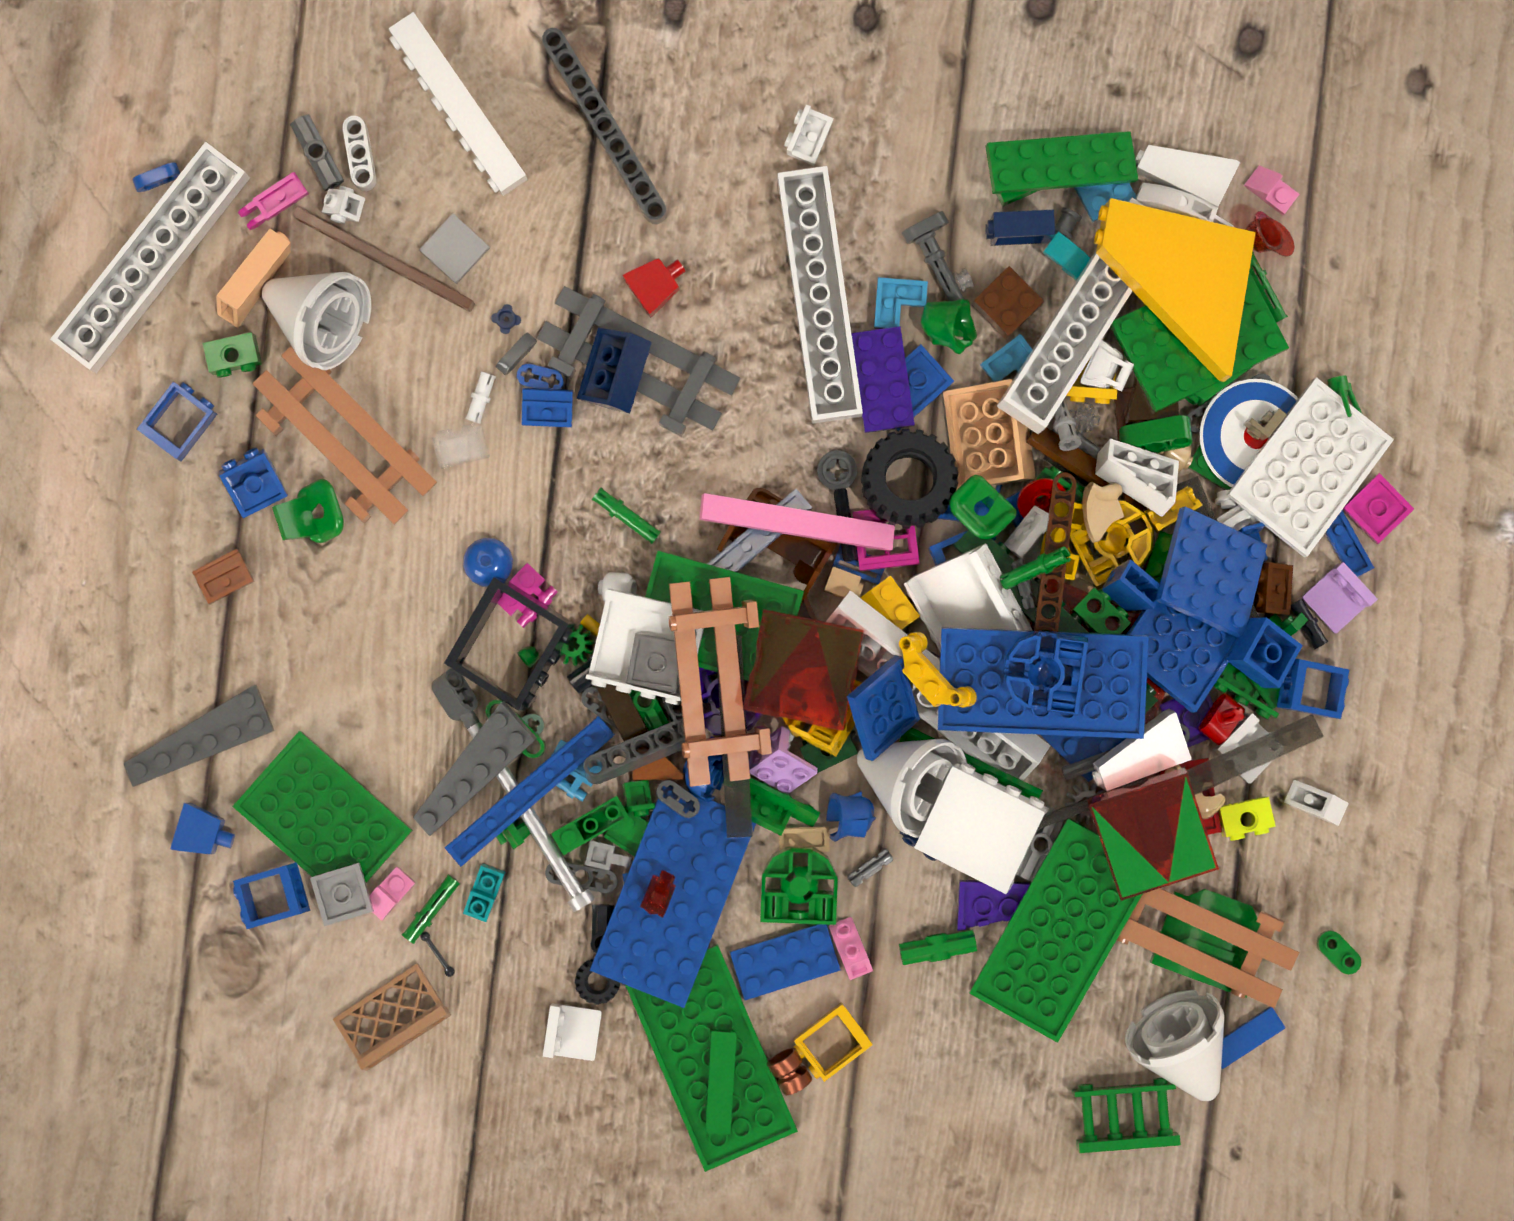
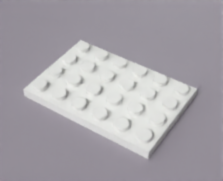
M1317 377L1311 381L1287 413V416L1278 425L1227 494L1230 499L1260 523L1262 522L1265 527L1303 557H1307L1394 440L1352 405H1350L1352 416L1347 417L1341 396Z

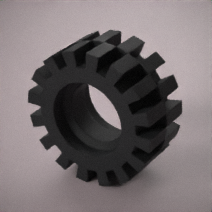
M592 958L584 962L577 970L575 977L576 991L588 1003H595L594 1005L604 1004L615 997L621 983L607 978L608 983L603 990H593L588 984V977L593 973L589 971L594 960Z

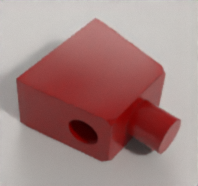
M657 258L622 276L651 318L679 291V286L675 279L686 271L678 259L665 267L662 261Z

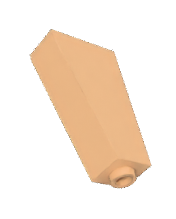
M272 229L267 231L217 294V315L239 328L262 295L264 284L275 276L291 252V242L285 234L279 231L276 233Z

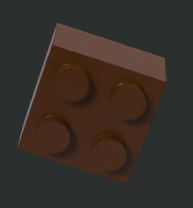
M1008 266L974 299L972 306L1007 340L1042 306L1044 300Z

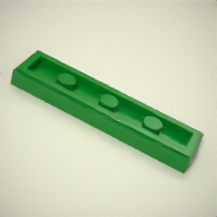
M711 1031L705 1133L731 1135L737 1032Z

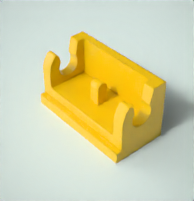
M1187 486L1176 492L1175 504L1163 517L1150 509L1144 511L1156 533L1177 521L1180 508L1186 506L1196 511L1202 504L1194 496L1193 489Z

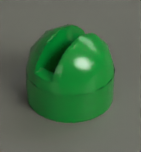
M526 646L517 652L520 659L529 668L539 660V652L533 646Z

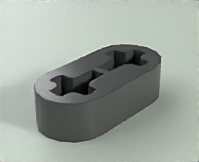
M941 211L907 228L902 232L906 243L911 244L925 234L944 227L949 221L945 213Z
M528 332L525 333L501 358L496 368L504 375L509 374L535 346L537 340Z
M671 780L663 781L658 785L656 789L657 798L674 812L684 818H692L698 814L700 810L699 801L681 786ZM669 785L672 786V793L677 796V799L675 800L671 796L665 799L662 796L664 792L661 788L663 786L665 788ZM680 799L686 803L690 800L693 801L692 807L695 809L694 812L688 811L684 813V806L678 801Z

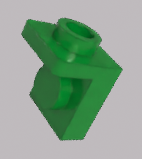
M1300 613L1295 618L1290 615L1283 621L1277 614H1273L1269 618V620L1290 636L1298 632L1308 621L1303 613Z

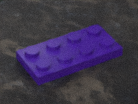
M901 326L851 333L865 433L915 426Z

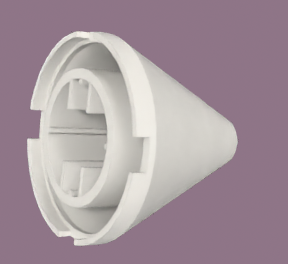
M347 272L275 278L266 282L262 288L264 302L300 360L308 366L321 370L332 369L344 362L361 342L363 337L359 336L358 333L363 322L369 323L371 314V295L366 283L362 279Z
M945 739L896 742L874 761L865 759L863 749L857 755L859 768L895 826L901 832L915 838L920 837L952 766L956 763H967L962 749Z
M1196 990L1175 992L1154 1001L1141 1011L1143 1018L1136 1025L1134 1022H1131L1127 1029L1125 1043L1132 1058L1198 1100H1213L1220 1091L1224 1012L1220 1003L1212 994L1207 992L1206 996L1198 995Z

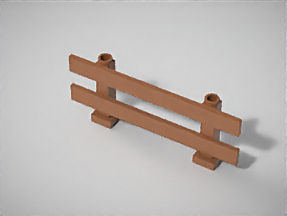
M290 346L281 357L303 378L288 391L267 370L261 374L252 384L274 406L268 412L262 408L256 414V417L275 436L283 430L280 424L287 418L362 492L356 500L351 496L344 503L349 510L365 524L371 518L368 512L376 506L395 525L409 510L389 491L404 477L424 496L437 482L417 463L420 458L411 449L406 452L329 376L332 373L330 369L321 370L308 366L300 360L293 347ZM315 390L391 465L378 479L302 405Z
M730 577L709 579L712 610L693 612L690 582L669 584L672 616H669L668 621L670 631H674L685 743H682L683 758H687L690 787L711 784L708 756L727 754L729 781L750 779L748 751L757 750L761 755L772 754L770 730L768 727L756 726L754 727L755 733L746 734L735 624L744 623V626L747 628L759 627L757 602L754 600L742 601V607L733 608ZM714 627L725 736L706 739L695 629Z
M1145 858L1149 863L1157 866V871L1163 877L1168 870L1167 867ZM1159 887L1144 891L1117 941L1127 945L1129 941L1232 988L1230 993L1244 999L1247 995L1272 1008H1275L1283 989L1255 977L1262 959L1264 958L1291 971L1300 953L1272 940L1275 930L1280 932L1285 921L1261 911L1256 921L1261 923L1258 931L1255 932ZM1149 905L1248 951L1241 969L1138 923L1145 906Z

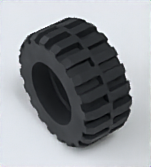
M902 429L901 433L897 434L893 431L887 434L885 439H879L875 447L871 448L867 454L861 475L862 494L867 499L869 509H874L876 516L880 520L884 518L889 521L888 524L902 525L903 529H910V526L915 525L917 528L924 527L927 522L933 523L948 509L950 499L958 485V467H955L954 463L956 460L953 453H948V446L944 442L940 444L936 441L937 436L930 434V436L924 435V430L919 429L916 432ZM902 458H914L923 462L930 469L933 476L931 490L921 499L905 500L899 498L890 491L886 483V472L889 466L894 461Z

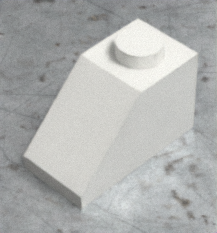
M1293 780L1284 803L1337 826H1339L1349 804L1333 794Z

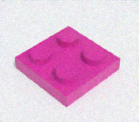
M1378 473L1344 506L1343 510L1376 544H1379L1414 508Z

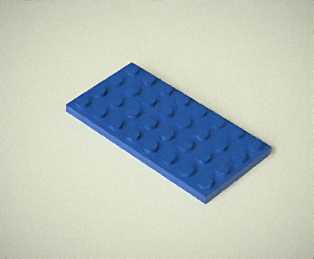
M942 627L940 673L956 689L965 686L972 687L976 692L977 699L974 705L965 708L941 704L938 709V730L1144 739L1148 635L1053 632L1088 637L1078 715L1026 708L1012 698L1004 678L1006 655L1020 638L1037 631ZM1041 636L1039 652L1044 651L1054 654L1056 638ZM1040 656L1038 657V659H1035L1032 663L1035 664L1037 661L1041 660ZM1010 661L1008 673L1024 675L1025 663ZM1063 664L1065 667L1063 684L1071 685L1073 666ZM1052 675L1050 679L1046 680L1047 685L1053 684L1057 678ZM1034 689L1032 703L1047 705L1048 691Z
M672 786L662 787L661 790L664 792L662 796L665 799L668 796L675 800L677 799V796L672 793ZM698 797L696 798L699 801L700 810L692 818L681 817L657 799L655 809L652 811L589 970L682 1008L685 1007L756 826V823L736 814L737 810L715 801L708 802ZM681 799L678 801L684 806V813L688 811L694 812L695 809L692 807L693 801L690 800L687 803Z

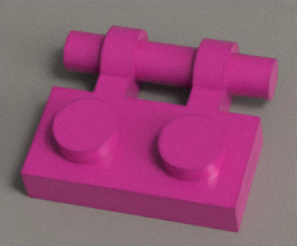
M528 563L509 581L530 596L534 593L538 597L537 600L547 606L552 603V598L558 593L551 585L543 592L539 587L546 580ZM506 593L502 594L497 603L511 617L519 610L523 615L516 622L523 628L530 621L533 623L537 618L536 615L538 613L527 608Z

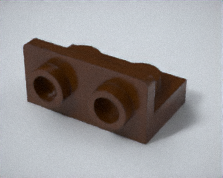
M1271 562L1263 563L1251 609L1252 613L1290 615L1293 565Z

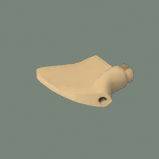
M1090 482L1084 490L1082 498L1083 518L1087 533L1093 543L1098 542L1102 538L1107 528L1114 521L1124 517L1118 501V497L1122 494V487L1118 483L1100 487Z

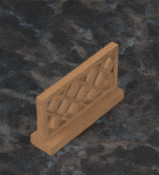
M415 964L335 1017L333 1021L358 1060L357 1063L361 1070L368 1071L450 1017L451 1013L442 1003L420 965ZM417 972L421 979L419 990L406 987L408 977ZM403 981L402 986H397L398 983ZM424 985L427 988L428 992L423 991ZM392 987L401 989L398 1004L385 1001L387 990ZM405 990L418 993L415 1008L402 1005ZM422 994L431 995L436 1005L429 1010L419 1009ZM381 995V1000H376V999H375V998H377L378 996ZM371 1001L380 1003L376 1018L364 1015L366 1004ZM384 1004L397 1007L394 1021L381 1019ZM401 1008L414 1010L411 1022L407 1024L398 1023ZM360 1009V1013H359V1014H355V1013H354V1012H356L357 1010ZM418 1011L424 1012L423 1014L417 1017ZM350 1015L358 1017L355 1032L346 1030L341 1021ZM363 1018L375 1020L372 1035L360 1033ZM380 1022L393 1024L391 1034L386 1038L376 1037ZM397 1025H398V1026H403V1027H401L400 1029H398V1030L396 1031ZM349 1034H354L353 1040ZM358 1037L371 1038L369 1049L361 1054L356 1046ZM376 1039H377V1040H382V1041H380L379 1043H377V1044L375 1045Z

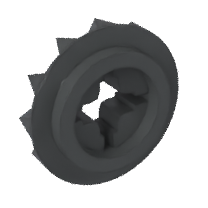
M835 450L828 452L821 458L818 464L819 480L826 488L832 490L848 488L857 476L855 460L844 451ZM836 460H839L841 469L848 470V472L840 473L838 481H836L834 473L826 471L835 467Z

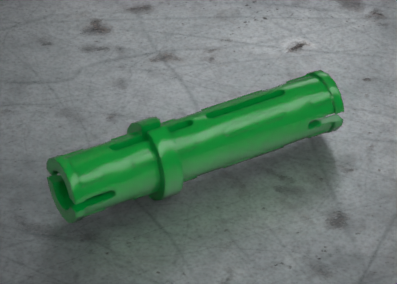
M1252 251L1249 271L1277 323L1288 316L1266 277V270H1262Z
M602 487L593 496L592 501H595L610 512L609 516L618 518L649 541L650 544H653L660 535V530H657L623 504L624 501L621 499L618 501L603 490Z
M1063 546L1051 553H1043L1034 561L1000 575V579H1003L1000 580V583L1004 589L1008 590L1040 574H1048L1057 566L1070 562V552Z
M448 874L421 911H417L414 914V920L401 935L412 944H415V941L426 927H430L433 924L431 921L460 883Z

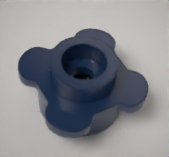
M505 304L502 309L491 317L492 322L497 323L503 334L510 333L512 327L521 323V317L512 311L513 308L509 304ZM505 317H508V318H509V320H508L507 322L504 321V318H505Z

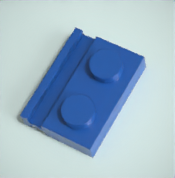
M522 389V425L572 428L573 390Z

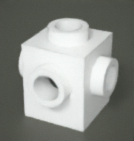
M340 186L339 189L329 188L324 198L322 213L330 215L331 221L345 224V221L359 222L365 198L355 194L354 190L348 187Z

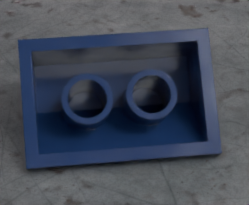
M598 327L576 399L630 414L652 342L632 333Z

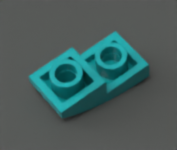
M1059 231L1043 251V254L1060 265L1062 270L1075 280L1078 279L1091 259L1083 250Z
M482 863L463 914L487 922L506 872Z

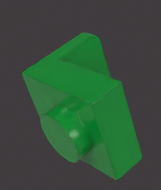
M649 780L622 784L627 814L634 813V817L647 816L649 811L655 809V803L651 801Z

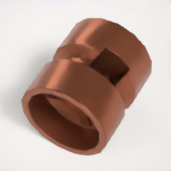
M793 1047L777 1053L767 1062V1066L773 1076L779 1077L777 1083L786 1096L801 1091L812 1081V1076L807 1067L801 1065L802 1059L796 1048Z

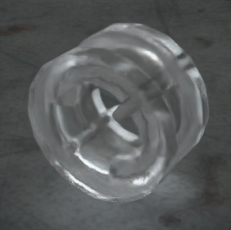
M963 268L961 273H953L954 279L962 293H965L967 288H974L966 268Z

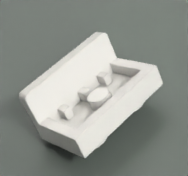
M807 104L804 111L799 109L794 123L798 125L794 133L789 132L784 146L788 147L787 155L814 166L834 118L812 110L811 106Z

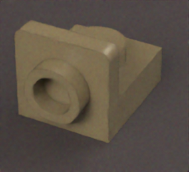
M1280 408L1273 412L1269 410L1260 420L1262 425L1251 418L1244 423V426L1248 428L1247 432L1250 436L1257 440L1259 438L1264 440L1270 437L1287 414Z

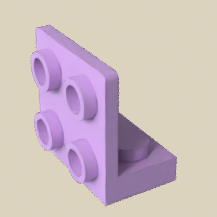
M1344 562L1332 568L1302 596L1304 602L1333 633H1338L1365 607L1371 606L1378 600Z
M781 726L770 734L772 754L761 755L757 750H751L749 771L750 774L779 791L789 794L816 775L818 768L788 751L790 731Z

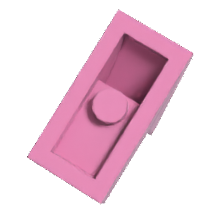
M1260 165L1243 185L1281 215L1287 212L1300 195L1280 180L1283 175Z
M398 866L370 895L374 908L373 913L380 920H383L416 884Z

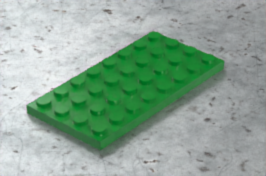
M1067 818L969 991V994L1057 1043L1144 893L1142 891L1122 898L1101 835Z
M718 944L707 949L684 1008L625 985L705 1172L798 1132L776 1078L767 1066V1057ZM712 1030L737 1032L731 1135L705 1133Z

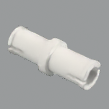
M480 372L475 392H472L470 396L472 401L465 419L481 424L486 404L490 403L491 400L489 395L496 376Z

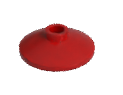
M1043 478L1034 480L1021 490L1017 499V506L1023 518L1026 517L1034 505L1049 513L1053 479ZM1057 482L1058 489L1065 491L1064 487Z

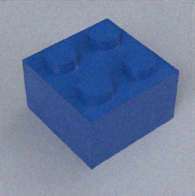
M1267 617L1250 618L1243 635L1238 638L1227 661L1262 688H1280L1303 645Z

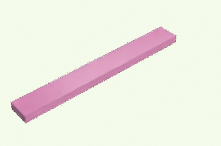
M706 493L702 494L699 520L885 551L893 550L894 525Z

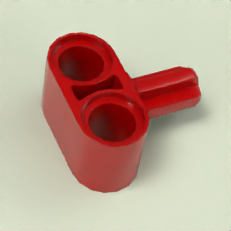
M1223 693L1213 703L1198 729L1215 744L1221 745L1231 735L1238 722L1244 719L1245 708L1227 693Z

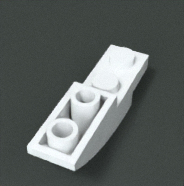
M1142 183L1135 199L1147 207L1234 227L1216 215L1218 207L1192 194L1171 187Z

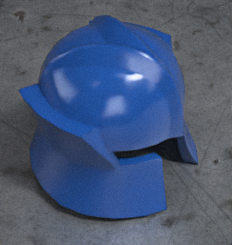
M862 791L849 796L832 793L828 801L826 821H839V827L837 832L830 834V839L836 842L847 836L865 838L866 832L870 829L873 821L876 820L873 803L869 799L862 797Z

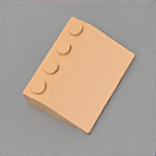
M1013 379L943 392L950 450L956 460L954 463L955 467H958L957 489L973 475L982 476L992 486L1036 479L1032 446L1026 443L1030 437L1029 428L997 407Z

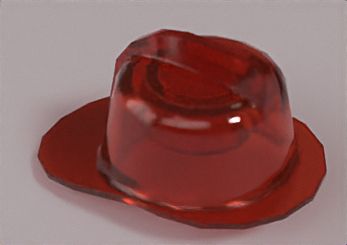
M1258 211L1255 214V219L1245 229L1256 232L1253 249L1258 253L1274 251L1285 257L1291 256L1295 245L1290 232L1280 222L1269 217L1264 212Z

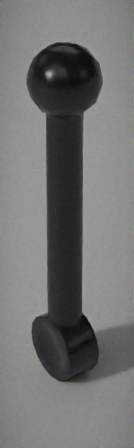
M423 932L420 935L421 940L426 941L445 968V975L448 977L453 976L455 969L444 960L431 941L430 934Z

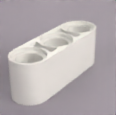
M350 116L344 120L343 134L351 179L359 190L370 191L376 185V173L368 128L360 117ZM353 125H361V131L358 134H350V128ZM357 149H365L366 153L363 158H354V152ZM360 174H370L369 180L366 183H359L358 177Z

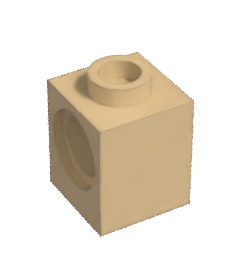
M833 567L824 592L844 599L849 591H852L860 597L864 584L860 583V576Z

